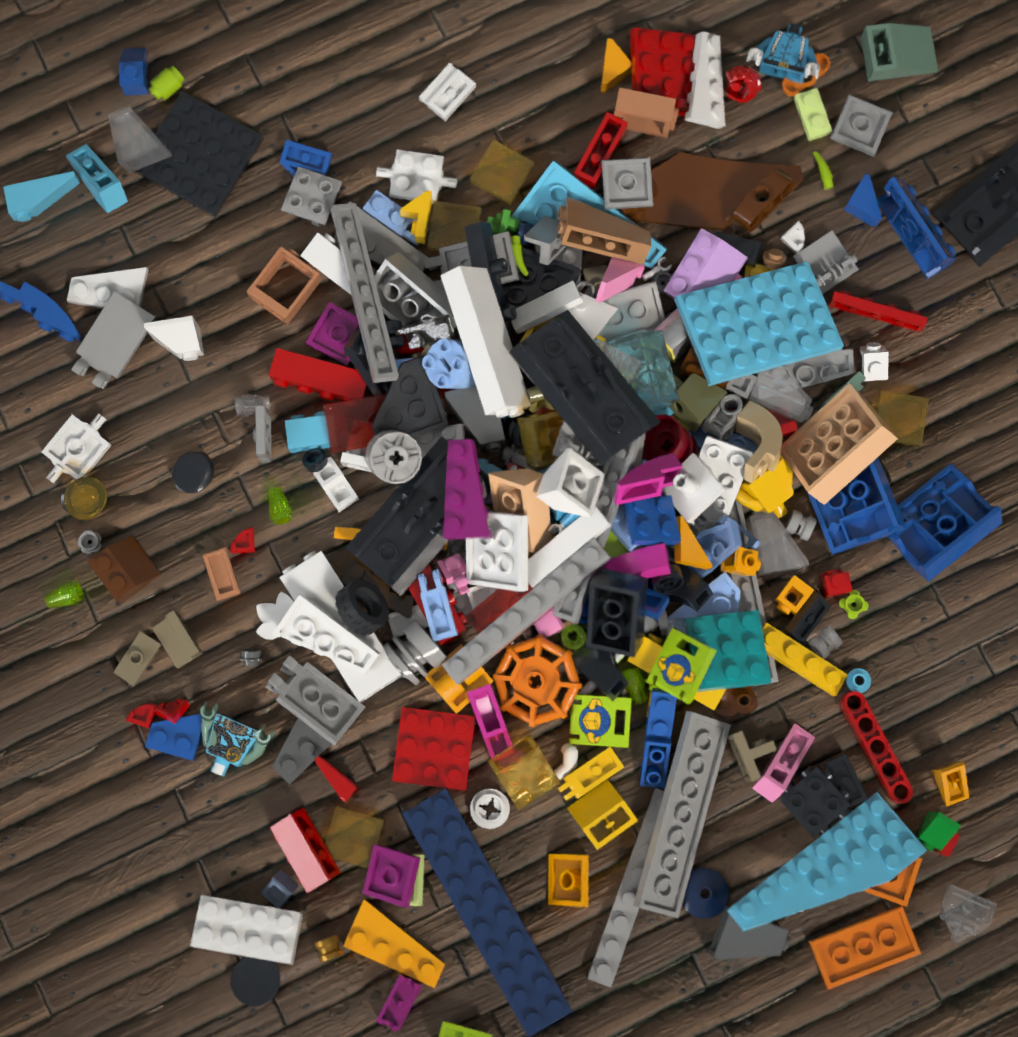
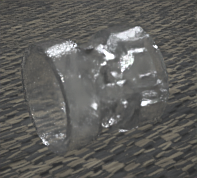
M828 625L821 630L820 635L813 636L808 641L814 652L823 659L830 655L832 649H837L843 644L838 634Z

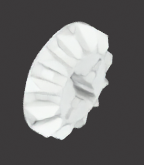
M484 789L478 792L470 805V813L476 824L486 829H494L501 826L507 820L510 812L508 799L502 792L496 789ZM494 798V807L501 812L491 813L487 820L486 810L479 807V805H488L489 801Z

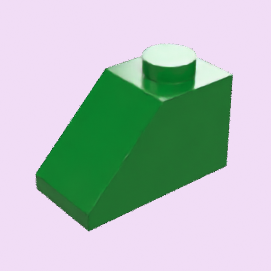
M928 811L915 837L926 850L930 852L933 849L941 851L959 830L961 824L940 812Z

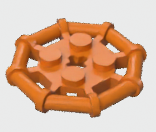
M541 634L515 644L509 643L495 673H492V679L495 681L503 712L511 713L528 723L530 727H536L538 724L559 718L565 719L568 716L567 712L578 690L582 688L571 650L567 651L544 638V635ZM535 648L534 656L523 659L519 655V652ZM544 648L559 658L554 662L542 656V649ZM512 659H514L517 664L512 674L506 675L505 673ZM561 663H564L569 682L562 681V674L558 668ZM539 675L542 684L537 685L535 688L532 686L533 681L530 679L532 676L536 677ZM505 681H510L511 685H513L514 696L511 699ZM561 687H567L568 690L561 704H559L555 699ZM519 700L530 706V713L514 705L515 702ZM549 703L554 709L537 714V708L541 705Z

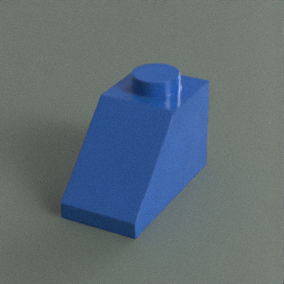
M147 48L122 50L119 61L120 87L125 96L149 94Z

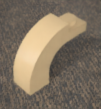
M749 401L737 415L736 432L748 437L758 446V449L745 463L744 480L753 483L758 476H763L766 469L774 472L777 468L782 447V430L776 418L768 410Z

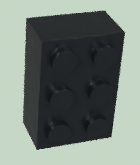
M599 568L590 581L586 647L635 657L643 644L648 578Z

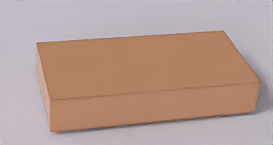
M224 547L203 554L202 556L216 600L221 601L241 594L227 548Z

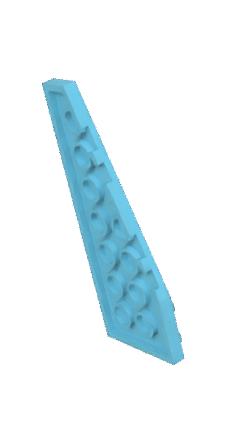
M876 792L729 908L727 912L743 931H747L779 918L788 917L797 912L844 898L847 895L867 890L879 884L888 883L927 850L880 794Z

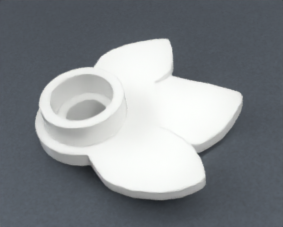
M280 592L276 605L273 603H262L256 606L258 616L263 622L256 633L264 639L273 640L277 638L272 633L294 603L287 594Z

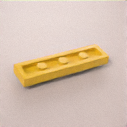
M767 622L762 625L766 653L831 696H837L848 674Z

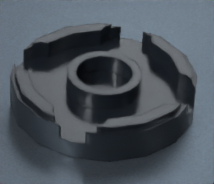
M252 957L240 960L234 967L230 977L234 996L241 1003L249 1006H261L270 1002L278 993L281 985V976L276 963Z

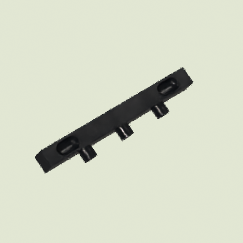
M478 222L465 226L471 266L487 268L513 347L509 321L517 318V312L512 305L506 307L500 273L507 272L508 270L507 261L505 258L497 259L491 223Z

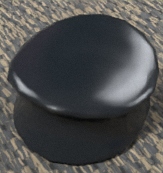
M199 452L183 454L176 461L172 470L174 484L185 493H196L204 490L210 484L214 475V465L211 459Z

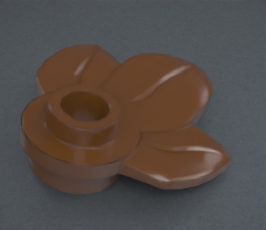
M752 686L726 689L716 709L712 711L725 718H731L738 713H752L758 703L756 695L752 692ZM747 697L749 698V703L745 706L741 705V699Z

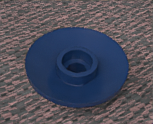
M709 868L692 870L682 903L683 908L697 918H711L718 915L725 908L729 898L728 885L725 879L718 872ZM702 889H708L709 896L707 898L701 897L700 892Z

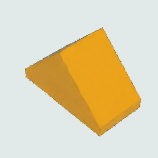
M607 38L601 92H607L632 72L631 61L613 39Z
M963 761L952 762L931 770L946 807L969 798L966 770Z

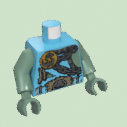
M207 701L204 702L200 710L202 715L201 732L203 745L207 748L206 753L216 757L211 768L212 772L225 776L230 763L241 767L242 765L250 764L262 756L268 741L275 735V731L267 735L264 732L266 725H263L259 730H255L217 713L214 716L218 705L215 703L213 709L209 710L206 706Z

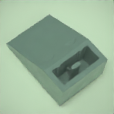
M894 23L865 27L861 35V43L868 82L938 72L930 27Z

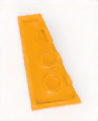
M363 900L343 946L435 988L445 963L413 939L402 928L393 923L382 912L373 907L367 900Z

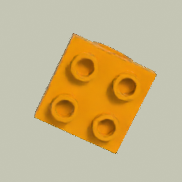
M462 644L447 656V660L463 648ZM444 663L437 669L433 668L429 671L426 680L456 714L470 703L467 692L494 682L485 670L480 667L460 685H457L442 666Z

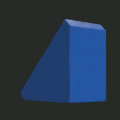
M866 174L844 210L874 227L879 224L882 217L870 174Z

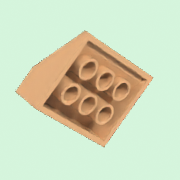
M849 382L782 444L781 454L807 492L825 505L898 438Z

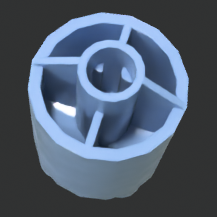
M444 338L431 346L427 355L423 358L422 365L426 369L429 380L435 386L456 390L476 386L461 340Z

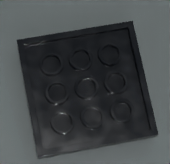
M181 91L134 166L133 171L216 218L264 138L259 133Z

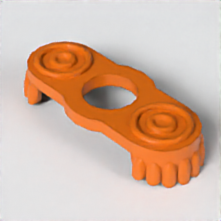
M823 53L815 54L820 66L818 78L825 74L830 67L829 57ZM812 75L811 81L801 84L790 81L785 77L782 82L783 92L787 96L794 97L806 88L812 87L817 79Z

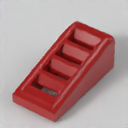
M318 756L315 759L316 764L341 800L347 802L358 789V785L324 757Z

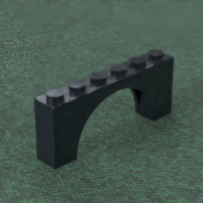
M679 564L684 577V584L677 590L661 594L668 596L669 602L686 605L697 612L712 597L713 592L705 581L685 565ZM648 578L647 588L654 590L651 580ZM586 634V637L571 649L575 668L613 702L629 685V682L618 668L616 653L586 647Z

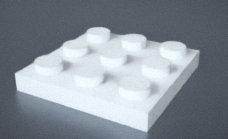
M488 511V526L492 532L493 539H466V579L468 584L521 592L527 591L528 515Z

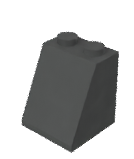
M473 386L445 392L448 409L459 424H463L465 432L471 440L475 441L481 453L486 452L487 455L500 453L501 449L505 447L501 419L497 418L496 415H485L477 387Z
M725 906L708 954L716 959L779 956L782 950L786 951L789 945L790 937L787 936L789 931L771 923L743 931L727 912L730 907Z

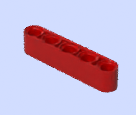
M858 691L845 693L840 698V708L887 798L893 803L908 802L913 796L912 786L863 694ZM850 696H854L858 701L856 709H851L847 705V699ZM862 718L867 719L870 724L866 732L859 728V721ZM874 740L878 741L881 745V750L878 754L873 753L870 748ZM886 762L891 764L893 768L892 774L888 777L882 771V767ZM897 785H901L904 788V796L901 799L896 798L894 795V789Z

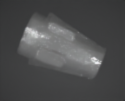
M240 394V396L234 397L236 416L242 415V417L256 414L255 406H265L267 410H270L269 396Z

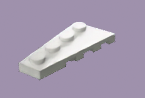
M702 31L696 34L693 54L695 69L691 72L690 81L693 84L692 91L688 93L687 103L690 105L689 111L685 113L684 120L719 129L725 126L720 36Z
M579 292L583 303L568 310L594 340L607 322L616 314L618 308L604 302H596L595 298Z
M300 594L272 633L277 637L288 639L291 643L311 649L314 653L321 656L325 655L332 658L335 662L363 674L368 672L381 653L304 594Z

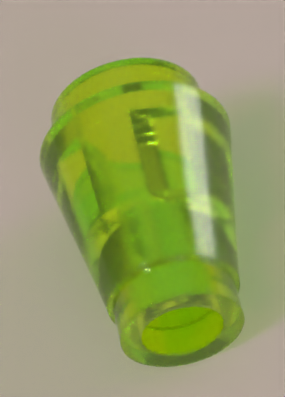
M275 487L269 489L270 520H273L274 525L290 522L293 511L282 488Z
M71 581L45 595V603L49 609L78 605L79 601L84 599V593L80 584Z
M569 625L563 630L561 640L567 648L578 649L585 643L586 633L578 625ZM575 631L576 637L569 639L568 633Z
M637 666L622 671L621 673L629 682L625 689L634 704L647 701L648 697L643 671H640Z

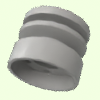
M393 429L384 430L374 435L367 444L365 453L366 463L371 472L384 482L392 484L405 483L413 478L420 469L422 461L421 449L417 442L404 432ZM394 451L401 456L400 459L396 460L395 464L389 459V455H394Z
M414 619L403 629L408 639L407 641L403 642L394 636L392 639L398 648L395 650L388 642L383 645V648L388 655L389 661L397 671L416 686L421 682L415 674L417 670L426 678L428 673L423 666L426 662L437 669L448 657L419 622Z

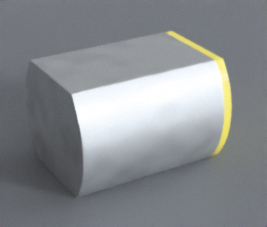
M678 308L650 333L654 346L661 352L660 355L662 357L665 356L673 363L692 346Z

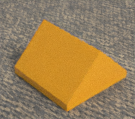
M548 855L549 905L588 907L589 855Z

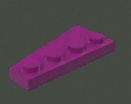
M471 439L448 440L443 538L447 540L493 539L492 532L488 526V510L483 499V484L480 483V467L475 441Z

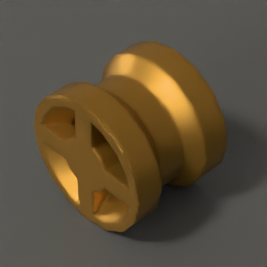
M338 935L313 943L314 947L319 951L318 959L320 963L344 954L337 943L339 940Z

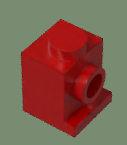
M836 569L819 574L823 598L845 595L853 591L849 572L844 573L843 570Z

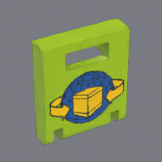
M672 628L650 672L648 682L690 704L717 650L678 629ZM687 641L699 647L695 656L682 650Z
M577 693L574 700H582L581 704H571L570 734H578L579 738L570 737L569 743L628 748L632 698L617 696L612 702L605 695ZM616 710H625L624 733L615 732Z

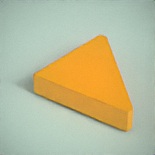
M682 516L676 517L681 541L674 545L675 563L704 570L712 569L711 562Z

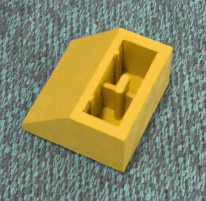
M608 779L567 808L596 850L638 821Z

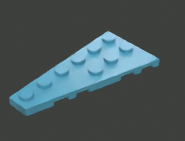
M553 160L512 215L518 220L527 221L533 225H536L544 216L558 220L557 214L560 205L564 206L567 197H570L638 226L618 209L605 210L604 198L556 160ZM652 236L651 248L644 262V265L649 268H653L667 250L663 244Z

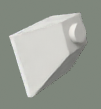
M193 316L144 323V328L153 340L178 358L192 361L198 359V356L204 355L200 327Z
M568 448L543 475L536 497L554 510L591 517L605 474L574 450Z

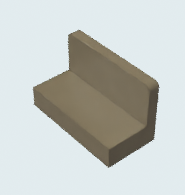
M173 610L165 615L167 619L153 627V631L175 667L179 669L203 653L178 612Z

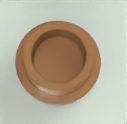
M770 249L763 254L764 265L770 269H780L786 263L787 257L779 249Z

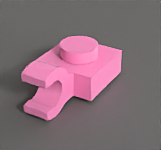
M460 553L437 561L438 568L447 585L455 583L460 595L470 592L467 586L466 564Z

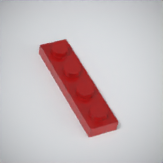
M842 290L834 291L828 304L832 308L921 332L925 328L928 319L918 311L908 310L906 312L899 310V307L896 305H881L875 303V300L872 298L862 297L860 299L853 297L850 292Z

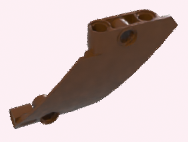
M680 152L651 170L653 207L618 210L631 220L690 228L724 230L734 220L747 231L752 232L803 181L801 165L739 162ZM762 198H767L766 201H758Z

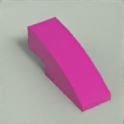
M674 453L637 466L617 483L614 503L619 505L660 496L662 488L673 486L674 478L681 474L682 464Z
M665 543L619 555L600 567L645 578L671 574L669 555Z
M489 684L467 692L493 765L516 757L491 685Z

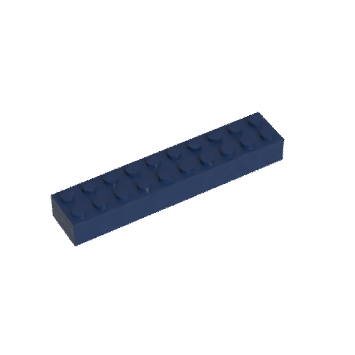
M447 788L404 812L402 815L527 1036H532L572 1012L571 1006Z

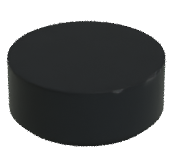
M320 448L308 450L302 458V463L306 470L312 473L321 471L328 462L326 454Z

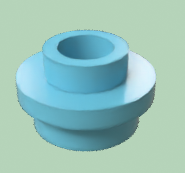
M861 668L851 670L846 677L847 687L851 691L865 692L871 685L869 673ZM857 676H860L863 679V683L861 685H857L855 683V678Z

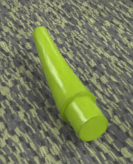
M814 151L813 155L819 166L824 190L834 188L833 176L828 165L821 155Z
M512 236L511 241L516 265L523 275L527 276L528 271L522 257L520 236Z

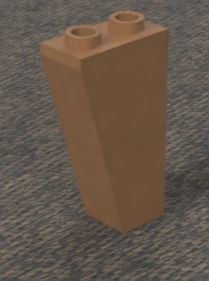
M567 197L564 206L560 205L557 219L560 220L557 233L560 234L562 245L644 265L651 248L650 231L570 197Z

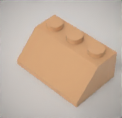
M530 469L489 473L493 512L528 515V552L533 553L553 540L552 533H550L549 506L536 497L544 474Z

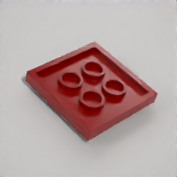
M633 28L630 31L632 89L676 100L688 98V93L692 91L693 84L690 81L691 72L695 69L693 54L696 35Z
M402 707L392 781L466 791L476 717Z

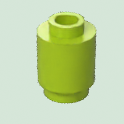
M171 66L169 69L165 68L149 82L152 86L149 90L157 100L160 98L167 100L182 87L181 83L185 79L174 66Z

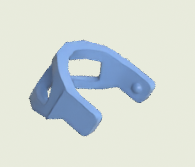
M723 514L715 525L718 526L726 521L734 520ZM737 523L739 531L749 537L747 544H742V547L756 549L761 541Z

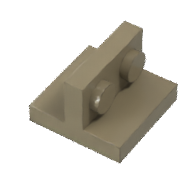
M742 731L728 735L727 738L745 782L761 779L754 759L777 750L774 742H766L765 738L747 744Z

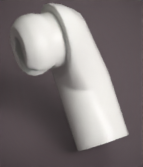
M566 743L561 747L563 763L553 771L560 781L577 767L578 750L570 743Z

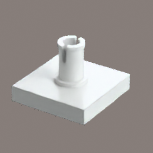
M694 453L682 463L681 474L674 478L673 486L662 488L664 495L672 496L674 507L689 523H692L727 490Z

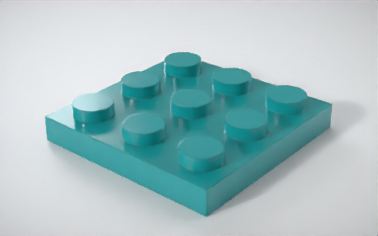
M759 610L685 618L686 634L717 650L697 692L771 683ZM688 642L689 652L695 656L699 647Z

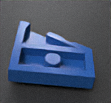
M286 140L280 164L293 176H295L298 167L327 176L333 154Z
M202 715L181 717L175 724L168 720L152 723L145 747L194 761L202 735Z

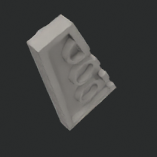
M357 207L370 262L381 266L386 258L400 252L420 271L424 272V259L428 258ZM337 233L334 236L336 241H338ZM337 242L335 246L340 249L339 242Z
M838 350L756 373V377H758L756 380L757 400L854 374L853 350Z

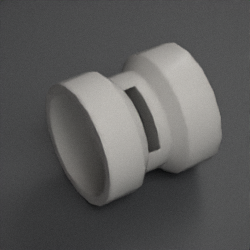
M794 509L785 527V532L798 534L801 539L808 541L817 519L811 516L805 517L800 511Z

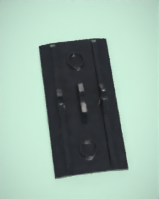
M1018 142L932 214L963 246L979 267L1018 235Z
M569 310L552 319L509 351L511 357L600 466L604 465L640 436L660 424V420Z
M442 436L422 458L420 469L415 476L407 482L401 483L346 547L350 553L401 596L449 541L443 538L448 441ZM480 469L479 477L480 483L483 484V499H485L491 492L489 475Z

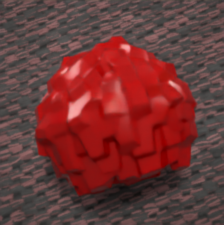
M738 65L731 70H727L728 87L725 92L728 98L734 101L737 100L739 103H745L755 98L756 94L761 91V78L753 68Z

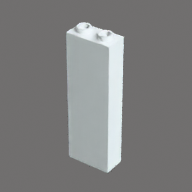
M458 266L442 274L441 278L485 415H496L497 418L507 415L510 418L522 415L524 413L523 410L532 405L519 365L509 354L513 347L487 268Z
M316 551L309 553L303 558L305 562L297 567L293 564L283 571L284 575L280 579L294 601L300 594H304L349 628L342 621L335 606V596L344 585L322 551L319 553ZM355 633L381 652L367 673L363 674L332 659L360 703L402 676L389 661L388 655L375 633L367 634L366 636Z

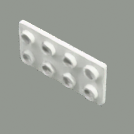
M711 436L706 437L698 457L727 490L701 513L707 520L704 526H700L694 521L692 522L698 532L715 527V524L723 514L729 516L744 479L745 463L753 455L752 451Z

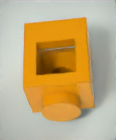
M740 546L721 563L720 571L741 576H756V572L761 566V560L758 558L759 551ZM733 554H735L734 565L732 566Z
M794 575L775 598V601L778 603L776 607L786 615L789 613L795 615L814 589ZM788 594H793L795 596L794 602H789L787 600Z

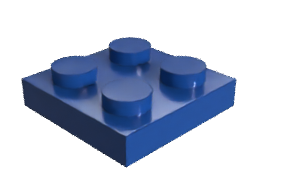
M660 495L624 503L632 545H658L665 543V545H677L681 541L671 495Z

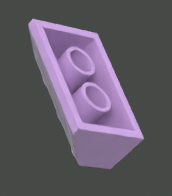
M701 228L665 287L664 292L675 300L678 295L734 281L747 257L722 239Z

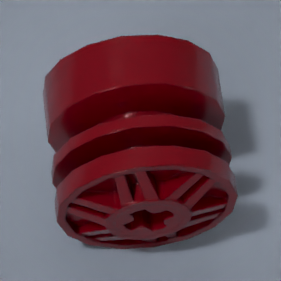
M667 414L656 415L660 420V424L645 433L642 458L646 462L674 453L682 464L692 453L698 456L699 447L697 440L675 417Z

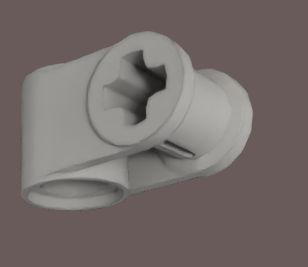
M729 394L722 398L715 410L706 418L702 431L704 433L709 432L719 438V440L726 442L736 428L737 415L743 409L741 398L734 394ZM731 407L737 408L733 412L727 411Z

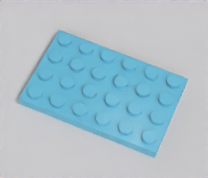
M808 261L678 295L674 300L708 386L838 351L844 346Z

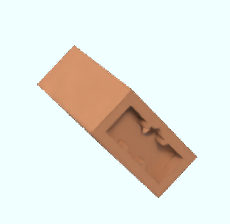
M619 88L614 116L628 122L627 130L667 138L669 130L674 131L679 108H675L676 99Z
M280 247L246 292L250 299L288 325L322 279L320 273H318L319 270L309 262L305 264L301 261L298 253L291 248L286 250ZM284 261L310 278V281L288 309L262 292Z

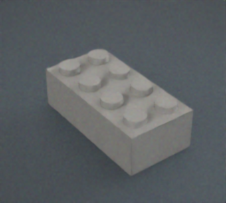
M400 252L386 258L374 275L383 313L391 320H400L402 322V330L423 348L428 343H435L444 338L454 339L459 331L446 292Z

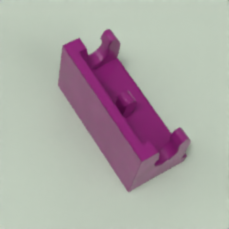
M401 973L376 1022L381 1025H388L393 1031L400 1030L423 984Z

